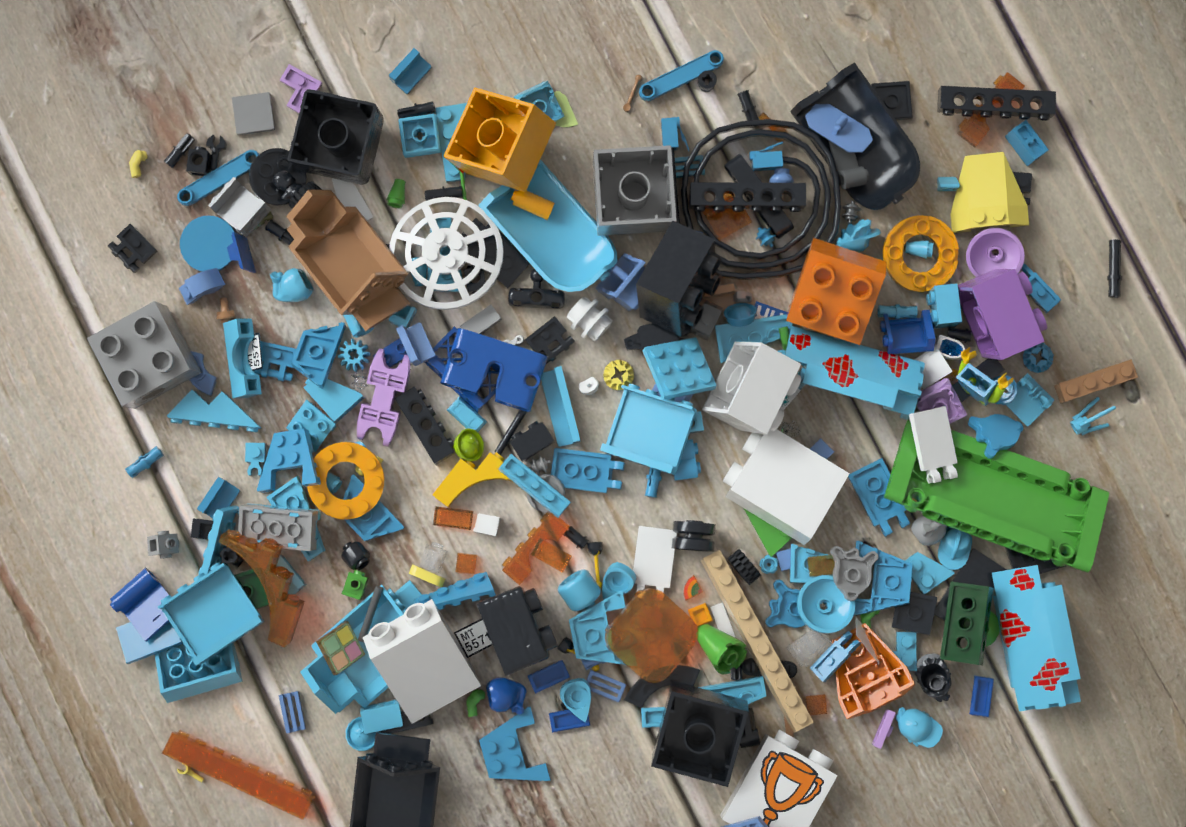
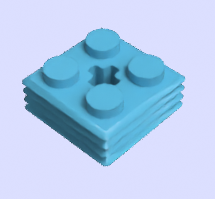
M436 114L400 118L398 120L402 150L405 158L442 152ZM418 132H422V135H425L421 140L415 137L418 136Z

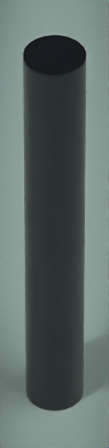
M519 410L494 452H497L499 455L503 453L511 436L514 435L526 415V411Z

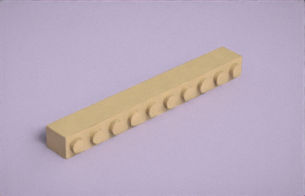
M718 550L704 557L701 560L703 567L793 733L814 723L722 552Z

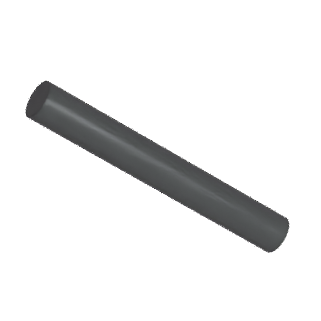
M381 586L375 587L358 637L360 642H364L363 637L369 632L383 590Z

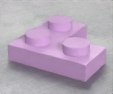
M290 64L280 78V82L295 90L286 106L297 113H300L304 92L307 89L319 91L322 86L321 81Z

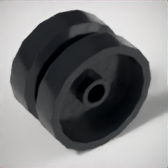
M694 520L673 521V532L685 535L684 537H674L671 548L714 552L715 542L711 539H703V536H713L716 524Z

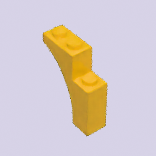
M490 452L476 470L474 469L476 465L471 461L460 459L432 495L449 508L462 492L477 483L495 479L512 480L498 470L505 459L497 452L494 455Z

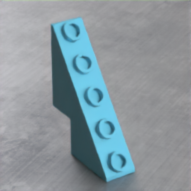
M191 390L167 415L171 419V423L182 424L183 420L190 421L189 424L201 426V423H209L208 427L213 428L227 425V429L239 430V427L247 428L246 431L258 432V429H261L223 391L208 404L196 391Z

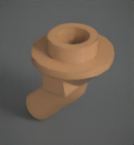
M220 298L221 311L217 312L216 319H220L221 323L231 321L232 318H236L234 310H229L227 298Z

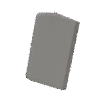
M489 305L460 327L483 334L502 319L493 306Z

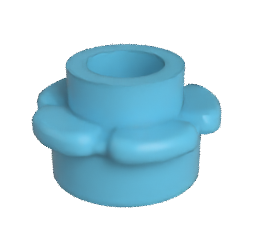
M770 555L764 556L759 562L761 571L765 574L775 573L778 560L773 558V556L770 557Z

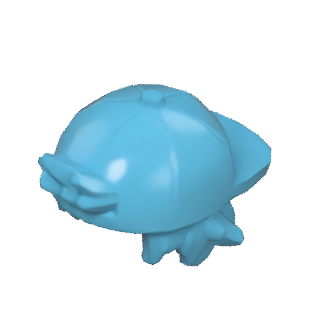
M860 219L855 225L848 224L846 230L841 229V237L836 240L837 243L835 245L859 253L866 250L869 246L870 238L879 235L881 231L878 228L870 229L871 220Z
M904 707L899 708L898 714H896L900 733L908 739L909 743H913L915 746L922 745L930 748L940 741L943 729L928 713L918 709L905 710Z

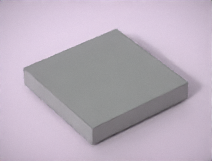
M269 92L232 97L236 133L238 136L275 130Z

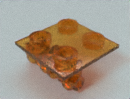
M731 194L723 195L725 201H733ZM713 209L703 211L719 240L752 223L745 209L743 212H733L732 209H725L723 212H714Z

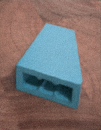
M309 379L305 382L306 386L303 387L335 423L341 420L365 398L361 393L329 379L326 380L324 389L319 388Z

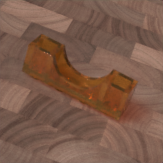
M1008 72L1004 77L1000 75L993 83L996 85L995 88L1022 90L1025 87L1024 84ZM993 100V101H992V104H993V105H994V104H997V103H1000V102L997 101V100ZM973 114L969 120L965 118L958 126L960 131L957 134L975 148L990 128L987 125L986 118Z
M546 512L540 519L542 524L538 528L534 527L528 533L529 539L525 544L521 542L515 548L517 553L513 558L509 556L503 562L502 566L504 568L502 571L518 585H521L532 572L529 564V554L533 546L542 540L558 542L570 527L560 517L557 518L552 513Z

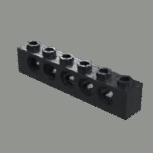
M941 86L938 90L937 113H942L944 116H953L956 113L962 114L963 117H972L973 114L981 115L983 118H991L992 115H996L1002 119H1009L1011 116H1015L1021 120L1035 117L1040 121H1047L1056 112V91ZM955 98L961 99L963 105H962V106L956 105V104L954 103V99H955ZM974 99L980 100L982 106H981V107L975 106L974 103H973V100H974ZM993 100L999 101L1001 107H1000V108L994 107L993 104H992V101H993ZM1011 101L1018 102L1020 108H1014ZM1031 102L1037 103L1038 106H1039V109H1038V110L1033 109V108L1031 107L1030 103H1031Z
M691 182L689 186V209H694L696 212H703L706 209H713L714 212H723L725 209H732L733 212H743L744 209H751L752 212H762L763 209H771V212H781L782 209H790V212H801V209L806 207V183ZM707 193L712 194L714 201H706L704 195ZM727 193L731 194L733 196V201H725L723 195ZM743 194H750L753 200L746 202L743 199ZM769 194L772 200L765 202L762 199V195ZM788 194L791 200L784 202L781 199V195Z

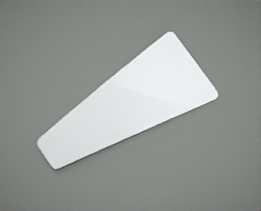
M332 178L336 196L344 207H356L366 220L373 218L371 211L354 183Z

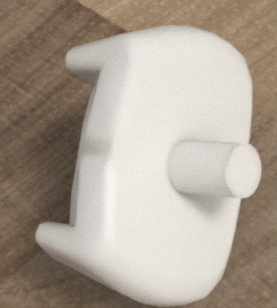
M594 377L579 383V390L584 395H592L599 388V382Z

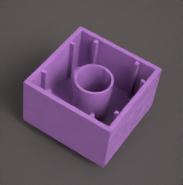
M994 269L958 285L960 305L983 358L1003 360L1045 342L1041 332L1047 329V323L1039 308L1032 310L1026 296L1032 294V286L1024 272L1017 274L1015 269Z

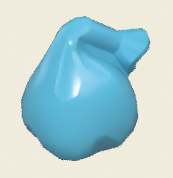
M292 268L284 274L282 272L277 273L276 271L269 274L273 282V297L278 301H304L313 292V286L302 269Z

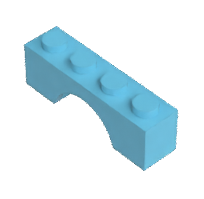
M234 319L223 323L232 398H250L262 394L260 376L252 371L248 362V348L254 338L252 319Z

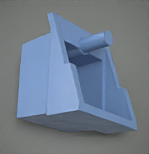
M624 253L609 271V277L603 282L601 281L595 289L608 300L612 298L628 311L638 309L636 283L645 269L643 265L646 262Z

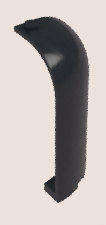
M854 62L826 83L827 86L819 92L818 90L797 103L790 112L799 125L817 134L830 152L828 139L809 128L805 117L815 104H830L869 128L873 141L863 152L855 153L858 167L862 166L868 171L869 180H867L866 185L845 190L863 207L871 210H880L892 202L896 205L904 199L902 195L915 185L920 174V159L911 140ZM811 140V142L813 143V145L816 147V149L818 150V152L821 154V156L823 157V159H824V160L826 161V163L828 164L826 157H825V156L823 155V153L819 150V148L815 145V143Z

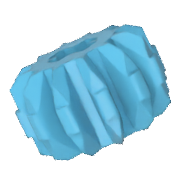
M351 339V345L345 341L344 345L346 348H339L344 353L338 355L339 359H343L340 364L342 366L346 365V370L348 371L353 365V370L357 372L358 365L361 369H364L365 367L362 363L370 362L365 357L371 356V353L364 352L368 349V346H362L363 342L361 340L356 344L355 340ZM354 351H357L358 358L354 357V360H352L351 352L355 353Z

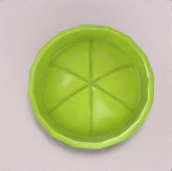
M467 428L462 430L455 438L454 450L461 459L476 461L483 454L484 442L477 431Z

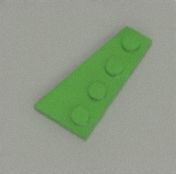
M744 509L770 557L792 538Z

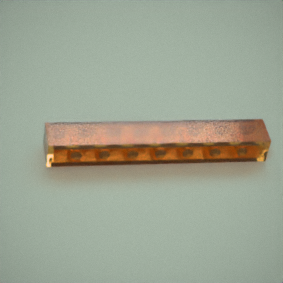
M179 730L178 732L174 731L171 733L162 754L302 820L306 818L316 797L311 795V790L304 787L298 789L294 787L295 783L287 779L281 781L277 779L276 774L270 771L264 773L259 770V766L250 762L247 765L241 762L242 758L232 754L230 757L224 754L225 750L216 746L211 748L202 739L196 738L194 740L185 731Z

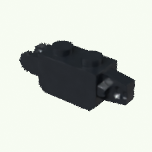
M653 323L642 325L638 328L637 334L624 339L626 350L641 349L643 351L644 347L679 341L680 337L689 335L691 326L687 324L684 332L679 336Z

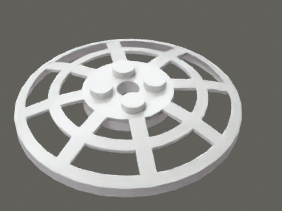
M456 197L434 198L412 208L397 224L389 246V250L394 255L396 239L406 241L405 257L407 264L403 267L407 272H411L417 281L427 288L422 298L411 291L405 283L399 287L415 302L425 307L439 310L458 309L479 300L494 285L503 264V242L497 226L479 206ZM440 202L460 204L457 213L440 212L432 214L429 207L431 204ZM470 207L481 214L491 228L480 231L471 220L464 217L467 208ZM422 209L426 218L416 224L410 234L400 232L407 219L416 211ZM453 218L450 228L439 229L435 219ZM461 221L468 225L474 234L463 237L457 231ZM429 223L432 232L426 239L415 236L420 228ZM492 235L495 236L497 245L495 266L484 261V238ZM478 241V258L468 255V244ZM412 243L422 246V257L414 261L411 259ZM449 247L450 253L447 256H442L440 254L441 248ZM465 263L474 265L475 267L471 273L462 279L458 270ZM426 264L432 270L429 281L422 277L416 268ZM480 269L492 273L487 282L477 292L469 296L465 285L476 277ZM440 274H451L455 282L452 284H436ZM434 289L439 291L458 289L462 297L459 301L447 303L431 301Z

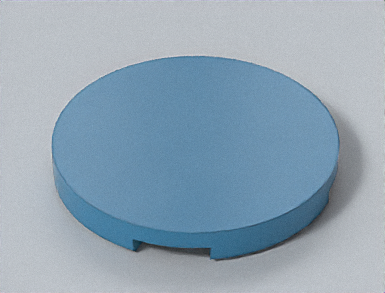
M198 217L191 221L181 234V254L184 260L197 271L202 272L218 268V271H221L232 261L230 260L227 247L233 243L231 235L235 231L225 220L219 217Z

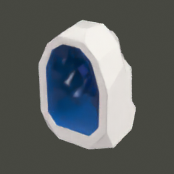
M939 335L935 342V346H937L944 358L949 360L962 359L961 352L965 348L960 341Z

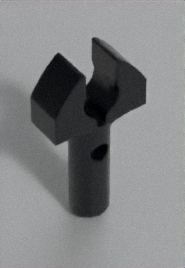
M214 135L210 136L206 142V147L212 150L209 168L211 171L217 169L219 152L222 149L226 150L227 144L221 135L220 143L216 147L214 145Z

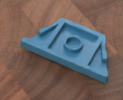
M343 322L335 327L328 328L323 326L318 329L303 331L291 362L296 370L321 389H324L346 328Z
M355 474L350 478L351 480L343 500L352 499L363 490L364 484ZM380 501L366 514L354 519H344L364 541L405 528Z

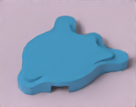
M994 414L986 418L972 416L968 420V425L976 431V441L987 444L984 454L989 459L994 458L1000 450L1012 448L1023 431V425L1020 422L1002 414Z
M776 580L773 587L779 598L769 601L771 614L765 620L766 626L774 627L783 624L788 627L799 628L806 625L802 621L797 608V598L800 590L790 589L782 580Z

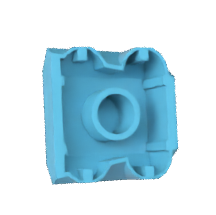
M544 81L514 96L517 100L536 105L554 121L564 117L548 81Z

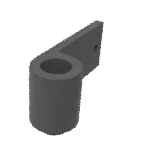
M828 140L841 188L849 189L866 185L867 180H869V173L864 167H858L855 153H849Z

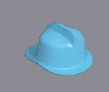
M952 527L947 528L938 549L939 561L945 568L957 570L966 564L972 546L971 534Z

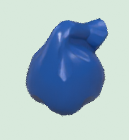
M497 677L488 682L486 692L489 706L492 710L506 712L511 709L513 713H524L523 703L527 693L524 685L503 677Z

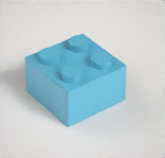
M957 283L937 285L928 291L929 294H926V302L928 306L930 305L933 329L956 327L962 322Z

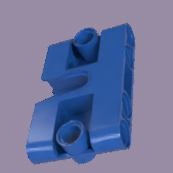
M458 328L440 383L447 387L476 395L485 381L488 369L491 366H496L500 372L496 382L495 402L531 412L548 357L482 334ZM459 354L463 360L459 363L454 362L452 356ZM526 379H535L536 385L528 386Z

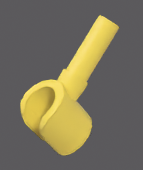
M182 763L186 766L185 772L177 769L178 773L188 774L201 783L204 778L191 770L189 763Z

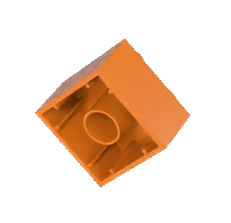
M813 238L789 305L786 321L860 345L886 276L887 262Z

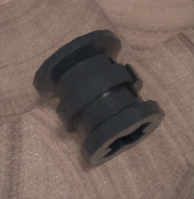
M709 70L703 71L698 77L699 88L703 92H710L714 89L717 82L716 75ZM705 79H709V85H705Z

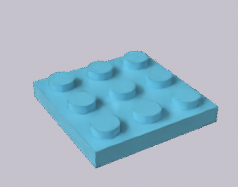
M696 337L644 347L643 354L662 400L715 390L716 382Z

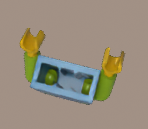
M970 347L961 352L963 360L961 361L956 379L964 391L984 406L988 405V403L998 402L1005 392V388L1013 382V377L1007 380L1005 377L1007 373H1004L998 379L997 385L995 381L973 367L969 360L976 357V351L974 350L970 353Z

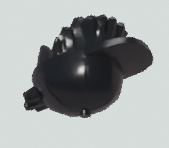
M936 653L922 656L918 659L917 671L915 672L917 683L920 684L925 694L938 702H942V700L948 701L950 698L948 692L952 682L947 664Z

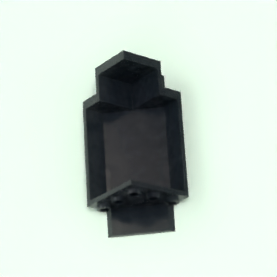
M376 732L374 752L367 753L366 756L357 757L350 827L434 826L440 767L428 760L431 739Z

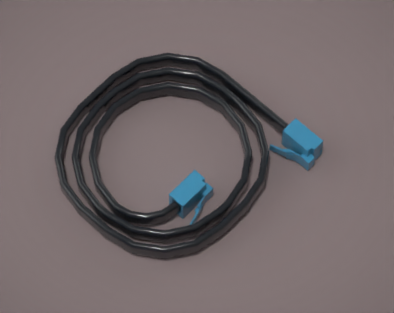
M679 117L661 118L662 145L671 146L676 222L681 224L674 153L679 147L677 129L680 131L681 139L685 143L688 152L690 150L681 131ZM773 119L751 120L718 127L696 144L684 165L681 187L682 211L688 228L694 230L687 199L689 168L700 149L719 134L741 128L771 126L793 129L811 139L826 157L833 180L835 206L832 232L826 242L832 244L839 230L841 214L840 183L833 155L817 134L795 122ZM757 129L728 136L706 153L694 174L693 182H699L703 170L713 155L727 144L735 141L761 136L784 139L802 149L818 168L824 190L822 223L813 238L819 239L828 224L831 191L824 164L808 144L786 132ZM783 142L766 147L764 150L750 151L749 160L752 162V170L754 172L783 168V164H791L804 170L812 181L814 188L812 214L802 232L785 246L763 253L736 250L718 240L704 223L701 212L694 211L697 224L706 236L715 239V246L735 257L761 260L787 252L805 238L818 215L821 188L817 175L810 166L797 158L782 156V151L767 152L783 144ZM811 242L795 255L772 262L745 263L729 261L716 253L715 255L721 257L720 264L726 267L748 270L771 269L797 261L809 251ZM803 265L782 271L735 273L717 270L716 273L721 274L722 278L738 280L778 278L801 272Z

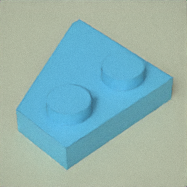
M919 552L904 560L913 564L912 580L922 594H926L955 574L952 570L945 568L943 565Z

